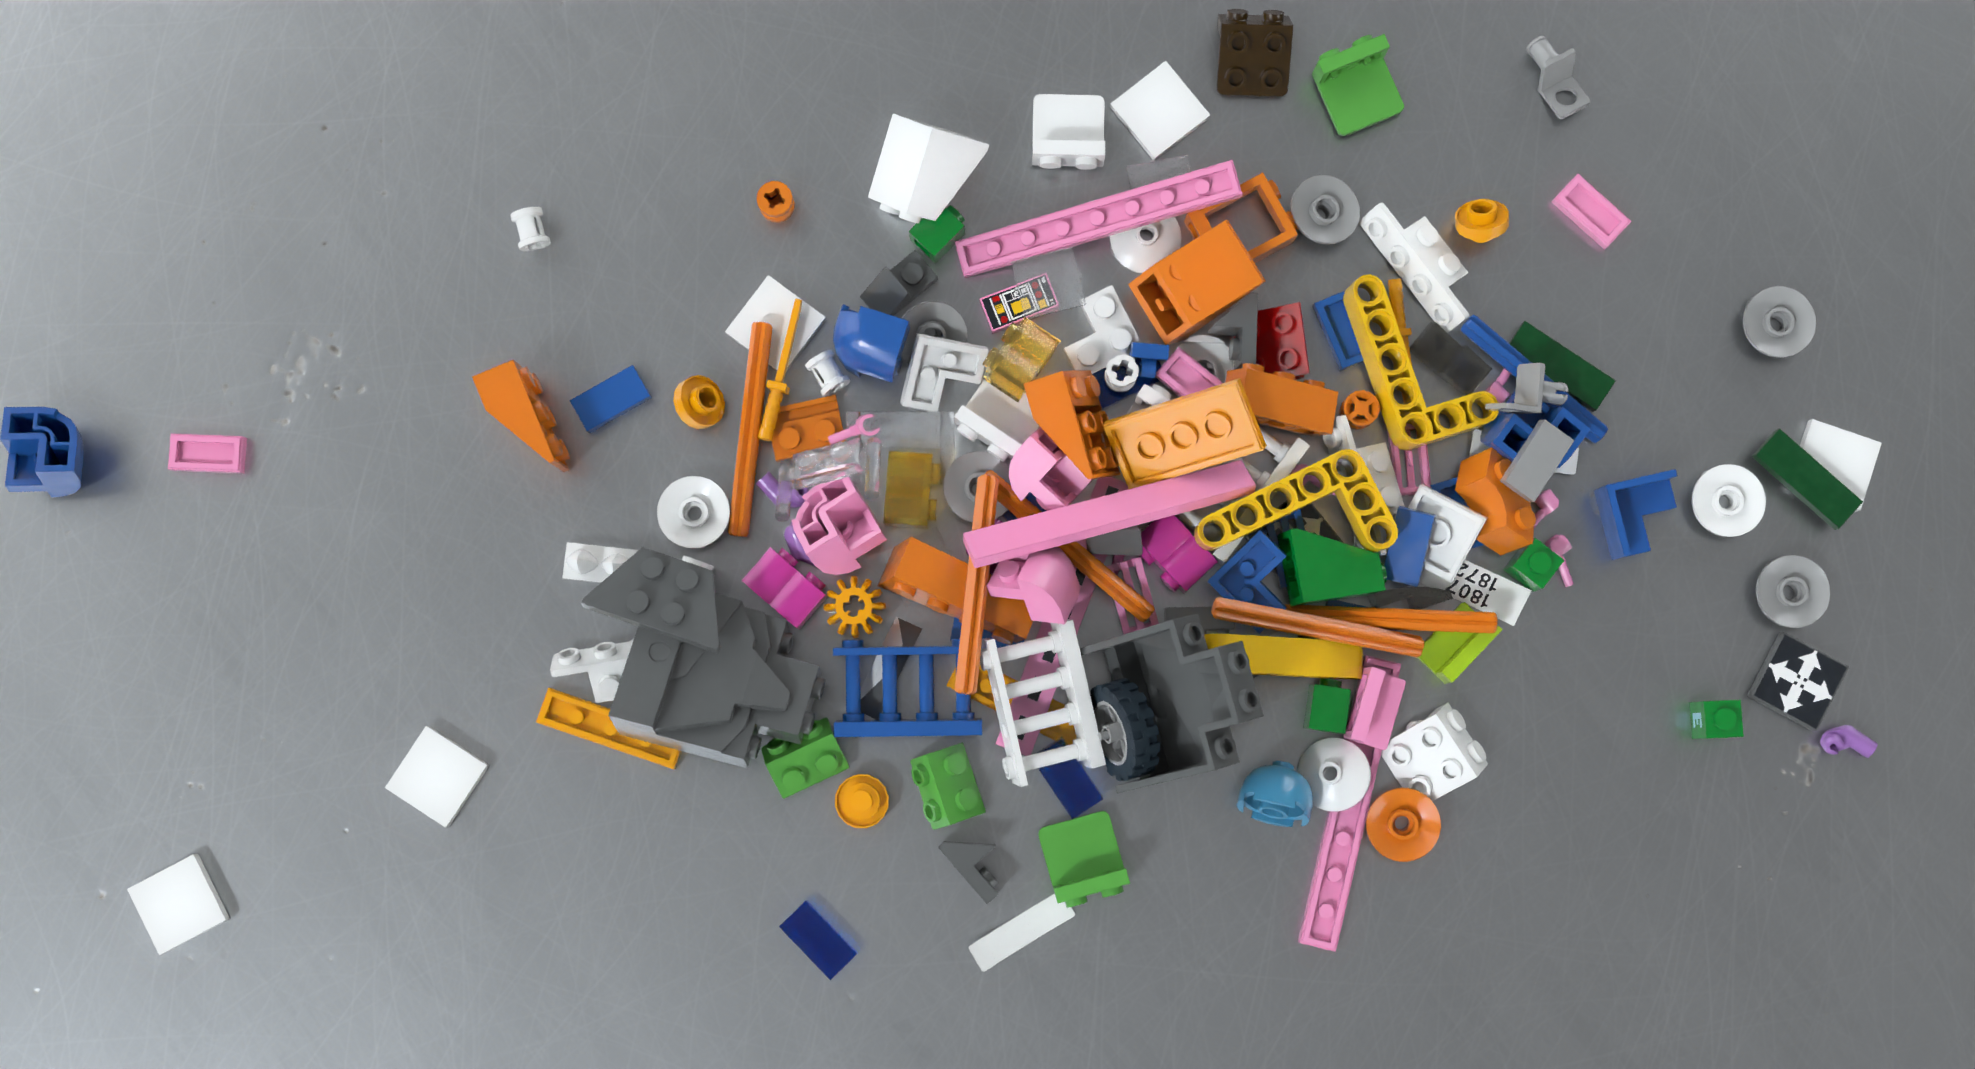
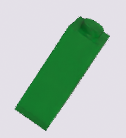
M1298 528L1278 534L1279 547L1287 554L1282 563L1290 607L1372 595L1386 590L1387 573L1378 553Z

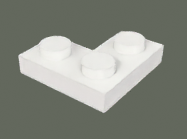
M1113 285L1080 300V305L1094 333L1065 347L1063 351L1073 370H1091L1092 375H1095L1106 369L1111 358H1115L1119 354L1129 355L1132 342L1142 343Z
M916 333L900 403L906 407L937 412L945 378L974 384L981 383L988 349L985 346Z

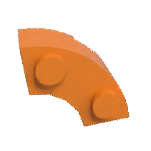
M1491 447L1461 461L1455 491L1465 500L1470 509L1488 517L1476 540L1501 556L1533 544L1536 517L1530 502L1500 482L1512 462L1502 457Z

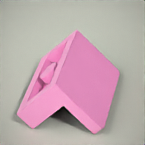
M1364 667L1343 738L1380 750H1386L1406 681L1387 675L1384 670L1375 667Z

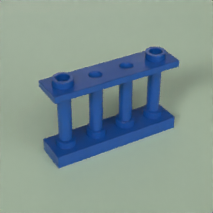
M960 638L952 639V646L864 647V640H842V647L833 648V656L845 655L846 713L842 714L843 720H836L834 722V737L982 735V718H975V712H971V695L956 692V712H953V719H938V712H934V654H956L957 672ZM919 654L920 712L916 713V719H901V713H898L897 655ZM860 655H882L883 713H879V720H865V714L861 713Z

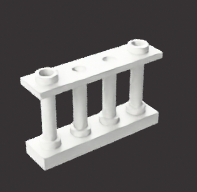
M1259 426L1267 445L1265 449L1275 455L1273 459L1278 462L1271 474L1265 470L1262 473L1241 457L1223 463L1228 464L1242 460L1256 484L1255 490L1258 491L1289 476L1310 445L1299 437L1292 445L1287 441L1283 444ZM1277 491L1271 492L1270 500L1273 498ZM1238 499L1225 501L1219 504L1223 507H1226L1238 501ZM1247 507L1238 508L1236 513L1237 520L1245 526L1253 525L1255 516L1252 510ZM1193 511L1175 515L1194 531L1197 524L1203 519ZM1210 523L1205 524L1203 527V534L1210 542L1220 541L1222 537L1221 530L1219 531ZM1243 537L1214 550L1212 555L1218 561L1217 564L1222 566L1227 561Z
M1067 619L1066 624L1050 623L1052 631L1048 632V636L997 648L995 639H982L980 666L983 671L987 670L1005 746L1007 757L1002 759L1004 772L1008 780L1012 779L1013 784L1020 787L1028 785L1026 771L1072 759H1077L1079 762L1082 761L1083 766L1089 768L1106 765L1101 740L1098 737V727L1073 620ZM1051 650L1053 653H1057L1060 667L1056 669V672L1005 685L1000 663ZM1059 686L1062 690H1066L1068 703L1065 704L1063 709L1013 721L1009 699ZM1064 723H1069L1070 726L1074 725L1077 739L1073 740V744L1024 757L1021 756L1017 735Z

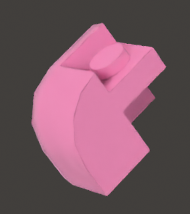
M1041 427L1030 435L1016 451L1009 467L1011 487L1020 501L1032 493L1036 497L1038 504L1046 511L1070 505L1094 480H1088Z
M845 469L840 470L803 495L802 498L805 502L797 512L796 519L792 520L794 532L806 555L815 567L827 574H846L861 568L857 558L887 540L876 517Z
M1053 547L999 562L987 584L990 596L1024 600L1032 621L1066 624L1078 599L1080 584L1071 560L1061 548Z

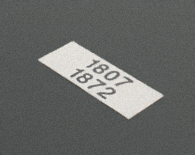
M1467 560L1463 562L1452 583L1426 569H1423L1420 583L1456 600L1465 602L1482 612L1496 613L1497 619L1512 626L1515 625L1532 591Z

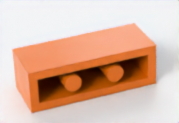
M1250 363L1242 364L1241 369L1227 371L1225 383L1240 378L1257 423L1311 437L1332 434L1338 391L1325 388L1324 382L1317 380L1296 381L1294 380V374L1287 372H1273V374L1264 372L1263 366Z

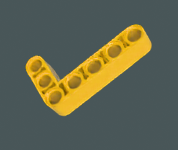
M1367 274L1356 279L1345 290L1343 296L1344 306L1373 390L1379 401L1380 410L1390 439L1396 447L1402 450H1412L1473 431L1497 417L1499 411L1485 409L1486 404L1499 403L1494 395L1486 391L1475 392L1426 407L1382 281L1374 275ZM1358 288H1363L1369 293L1370 302L1364 301L1359 297ZM1370 322H1375L1380 326L1381 336L1375 335L1371 331ZM1382 355L1388 356L1392 360L1393 370L1383 366L1381 361ZM1394 389L1401 391L1405 396L1404 405L1399 404L1393 396ZM1473 403L1481 407L1483 412L1482 418L1477 417L1473 413ZM1439 413L1448 417L1450 421L1449 429L1440 424ZM1406 423L1415 427L1417 431L1416 439L1407 435L1405 430Z
M1345 449L1207 515L1197 524L1194 537L1196 543L1201 548L1210 551L1217 550L1332 493H1335L1360 544L1366 550L1379 552L1392 546L1398 538V528L1363 458L1356 451ZM1339 459H1345L1351 463L1353 474L1350 477H1343L1338 473L1336 462ZM1312 475L1319 480L1320 490L1318 493H1310L1304 488L1303 478L1305 476ZM1280 491L1287 497L1288 502L1285 509H1276L1270 503L1271 492ZM1355 492H1362L1367 495L1370 501L1367 510H1360L1354 505L1353 495ZM1247 507L1252 510L1255 516L1253 525L1245 526L1237 520L1236 513L1238 508ZM1214 523L1219 526L1222 532L1220 541L1210 542L1204 537L1203 527L1205 524ZM1372 525H1379L1386 531V540L1383 544L1372 540L1370 536Z
M1204 634L1208 650L1243 641L1252 675L1362 679L1363 647L1323 639L1240 634Z

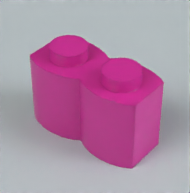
M1175 515L1154 520L1141 532L1143 554L1138 556L1148 566L1154 562L1161 569L1163 574L1159 576L1160 579L1173 592L1179 589L1183 594L1186 593L1218 562L1208 550L1201 548L1196 543L1195 537Z
M770 547L742 579V582L794 627L800 630L827 599L828 596L822 591L826 585L810 571L806 576L800 573L795 568L799 561L785 549L781 548L777 553Z

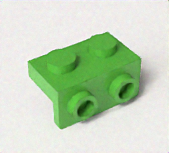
M827 717L821 720H814L810 735L804 734L801 744L773 738L767 745L761 748L765 765L783 799L850 768L836 737H834Z
M963 742L910 761L912 778L916 786L919 787L924 803L923 812L933 830L986 813Z

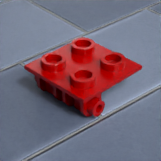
M1300 302L1259 310L1257 313L1256 364L1263 366L1266 373L1287 372L1295 375L1294 380L1302 379L1304 375L1310 374Z

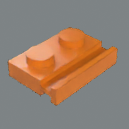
M836 394L780 407L772 437V445L777 463L847 447L846 439L832 445L828 439V436L844 430Z

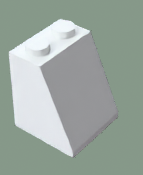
M893 114L868 198L880 202V210L899 215L901 219L918 224L921 218L936 221L987 153L989 144L944 128Z

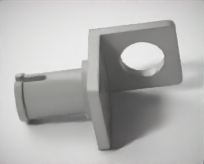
M1545 36L1537 37L1527 46L1526 52L1531 55L1541 69L1538 92L1559 119H1564L1589 106L1590 98L1572 76L1576 57L1575 50L1571 48L1558 55ZM1567 90L1573 92L1577 100L1572 105H1562L1557 102L1556 95L1561 91Z
M1544 363L1519 364L1517 367L1514 403H1489L1485 405V409L1514 414L1541 413L1542 402L1558 406L1563 405L1568 395L1556 394V392H1569L1568 386L1563 382L1545 381Z

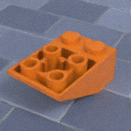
M1225 220L1155 263L1128 285L1164 344L1169 345L1186 340L1262 285L1266 280L1229 221Z
M510 360L472 376L484 408L489 414L550 464L563 472L569 471L565 461L570 459L568 449L562 439L558 440L553 432L552 427L557 426L556 420L549 406L545 407L539 398V394L543 393V389L535 373L531 374L527 366L522 367L515 360Z
M1091 370L1060 371L1024 383L1033 419L1088 480L1121 475L1118 462L1102 426L1109 418L1101 408L1098 397L1100 396V386L1096 377L1092 375Z

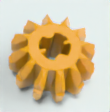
M851 576V588L848 589L842 579L838 580L837 585L842 592L838 595L833 590L827 591V595L836 600V603H827L823 606L825 611L837 612L828 618V624L834 625L843 620L837 632L840 635H844L849 625H851L853 638L859 637V626L861 625L868 635L872 634L873 629L868 624V621L872 619L877 624H882L883 622L880 616L874 614V610L882 611L886 609L885 603H873V600L883 594L881 589H875L867 594L872 586V581L866 579L860 589L858 588L859 581L857 576ZM857 597L860 604L864 602L865 607L858 610V616L852 617V613L849 610L846 611L845 607L852 604V598Z

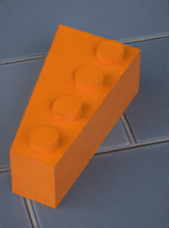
M909 537L893 548L877 586L925 605L936 612L956 617L962 623L968 563L918 539ZM987 589L983 629L992 632V637L1004 644L1012 645L1013 641L1017 643L1025 640L1033 623L1025 601L990 596Z

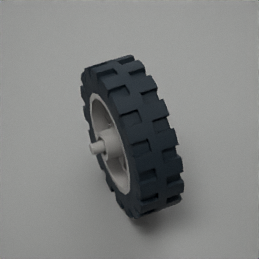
M1126 678L1097 685L1090 691L1099 732L1098 737L1101 740L1106 762L1104 766L1107 767V772L1111 776H1116L1118 781H1128L1152 773L1156 769L1155 765H1158L1159 762L1157 752H1160V742L1157 741L1159 731L1157 725H1154L1153 717L1155 716L1152 708H1148L1146 704L1147 698L1143 692L1139 693V687L1134 682L1130 683L1129 679Z

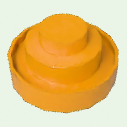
M1477 199L1467 202L1455 212L1456 230L1461 236L1477 243L1489 242L1504 234L1508 229L1509 210L1504 204L1489 199Z
M702 375L691 376L679 383L674 391L673 402L676 412L689 427L698 430L707 429L721 420L725 410V401L721 390L710 378Z
M857 774L847 778L839 786L835 795V808L838 816L846 824L854 828H868L876 825L885 817L889 808V795L885 785L878 778L869 774Z

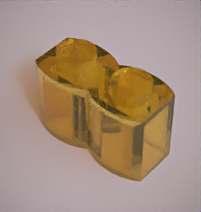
M1026 317L1018 325L1013 322L1010 324L1001 338L1004 345L1000 350L993 347L982 363L987 368L982 379L1016 402H1019L1026 393L1024 383L1036 379L1061 342Z
M889 451L883 520L885 526L929 529V521H936L937 499H931L932 485H939L940 463H934L933 454Z

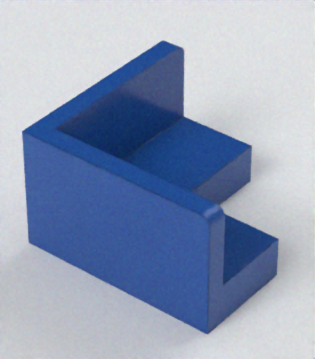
M1676 469L1608 484L1593 490L1612 560L1651 551L1642 516L1677 508L1670 479L1678 476Z
M1262 527L1207 582L1223 598L1285 610L1287 607L1261 580L1287 554L1267 535L1268 531ZM1252 626L1259 634L1265 629Z

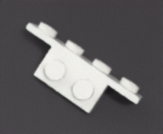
M1381 202L1359 221L1363 230L1444 334L1453 330L1469 317V313L1449 288L1468 274V271L1425 216L1406 229H1403L1386 205Z
M1347 416L1335 417L1332 434L1323 435V440L1328 447L1329 454L1332 455L1345 449L1354 450L1359 453L1391 515H1396L1398 507L1405 506L1386 442L1356 449ZM1339 459L1336 462V469L1340 475L1350 477L1353 474V467L1349 461ZM1355 492L1353 495V503L1358 509L1367 510L1369 508L1370 501L1366 494ZM1372 525L1370 529L1372 540L1383 544L1384 541L1379 525ZM1351 526L1352 533H1353V536H1354V539H1353V541H1354V546H1355V547L1362 548V549H1365V548H1363V546L1360 544V542H1359V540H1358V538H1357V536H1356V534H1355V532H1354V530H1353V528H1352V526ZM1386 549L1375 553H1378L1379 556L1386 555Z
M634 639L629 642L616 644L613 642H603L595 647L580 650L577 648L564 649L553 655L550 668L552 677L588 672L595 702L613 701Z

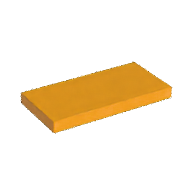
M1240 378L1107 420L1102 425L1128 489L1171 479L1260 452L1267 446Z

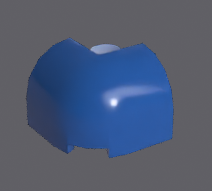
M843 304L838 314L833 334V343L837 357L848 372L859 378L861 373L892 383L894 376L899 375L903 363L901 355L910 331V324L908 320L860 306L859 312H856Z
M1515 391L1506 403H1514ZM1542 402L1541 413L1514 414L1499 411L1493 421L1485 424L1480 435V441L1488 448L1492 447L1502 457L1512 462L1538 421L1547 420L1574 440L1557 467L1560 468L1570 459L1591 429L1566 408H1551Z
M4 407L0 440L9 453L5 479L7 490L9 492H48L51 498L64 497L76 493L81 488L84 450L82 436L72 420L55 408Z

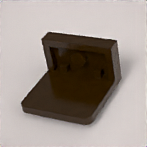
M1229 9L1227 14H1218L1217 29L1220 35L1217 91L1222 95L1284 96L1288 92L1294 26L1290 17L1284 16V12L1280 10H1264L1263 15H1248L1249 11L1244 9Z

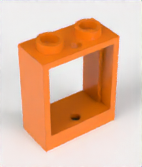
M1263 172L1240 184L1242 195L1245 197L1257 190L1281 234L1248 251L1254 263L1291 245L1298 236L1296 231L1298 228L1291 211L1285 212L1279 201L1281 194L1277 185L1272 179L1268 181ZM1243 197L1187 213L1184 223L1193 239L1212 229L1206 218L1207 216Z

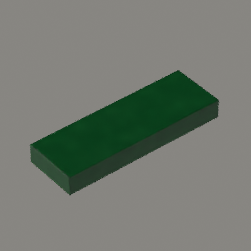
M1526 321L1520 325L1509 342L1530 362L1544 363L1545 374L1554 382L1565 383L1568 386L1569 392L1567 393L1592 412L1598 409L1616 382L1615 379Z
M1780 428L1775 430L1752 455V458L1834 530L1840 529L1863 503L1861 499Z

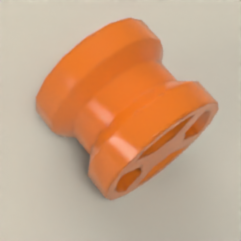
M770 181L760 187L756 200L765 219L775 223L784 222L789 219L794 212L795 202L788 186L780 181Z
M1358 390L1351 393L1341 403L1339 415L1347 416L1350 429L1362 430L1376 420L1380 412V405L1376 396L1371 392Z

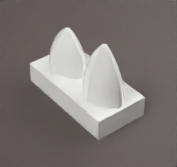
M567 542L562 578L601 583L638 550Z

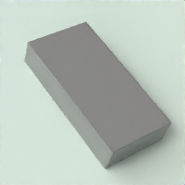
M1539 420L1500 482L1528 502H1535L1574 440L1547 420Z

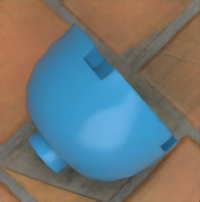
M1273 761L1272 765H1264L1252 770L1245 778L1239 791L1236 806L1242 813L1244 807L1252 810L1251 818L1264 823L1293 827L1294 820H1302L1301 826H1305L1310 822L1313 795L1309 782L1303 775L1294 770L1292 764L1284 761Z

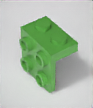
M1385 34L1375 38L1372 35H1366L1354 41L1351 48L1341 52L1339 48H1335L1323 53L1312 72V77L1335 129L1340 136H1347L1396 116L1404 109V103L1384 61V57L1390 48Z
M1095 812L1045 826L1039 830L1040 843L1058 904L1065 902L1066 908L1088 902L1087 895L1101 892L1102 898L1124 892L1122 885L1130 884L1127 870L1122 862L1111 819L1107 812Z

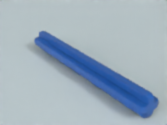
M1476 315L1470 316L1461 326L1460 330L1464 335L1515 378L1517 377V367L1519 364L1532 363ZM1546 374L1544 375L1545 381L1554 382ZM1556 392V394L1568 395L1563 405L1558 406L1546 403L1551 408H1566L1591 430L1586 435V438L1592 443L1600 441L1608 431L1607 426L1567 392Z

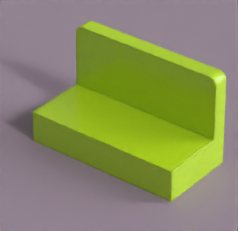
M1463 602L1453 611L1474 610L1467 603ZM1497 625L1495 633L1434 631L1424 641L1422 655L1417 658L1444 684L1453 683L1503 629Z

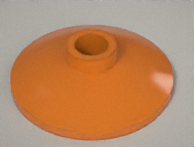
M1394 788L1381 794L1370 806L1366 817V831L1371 844L1380 854L1394 861L1408 862L1417 860L1432 850L1440 835L1441 819L1435 804L1422 792L1412 788ZM1400 816H1405L1408 819V824L1403 829H1398L1395 826V820Z

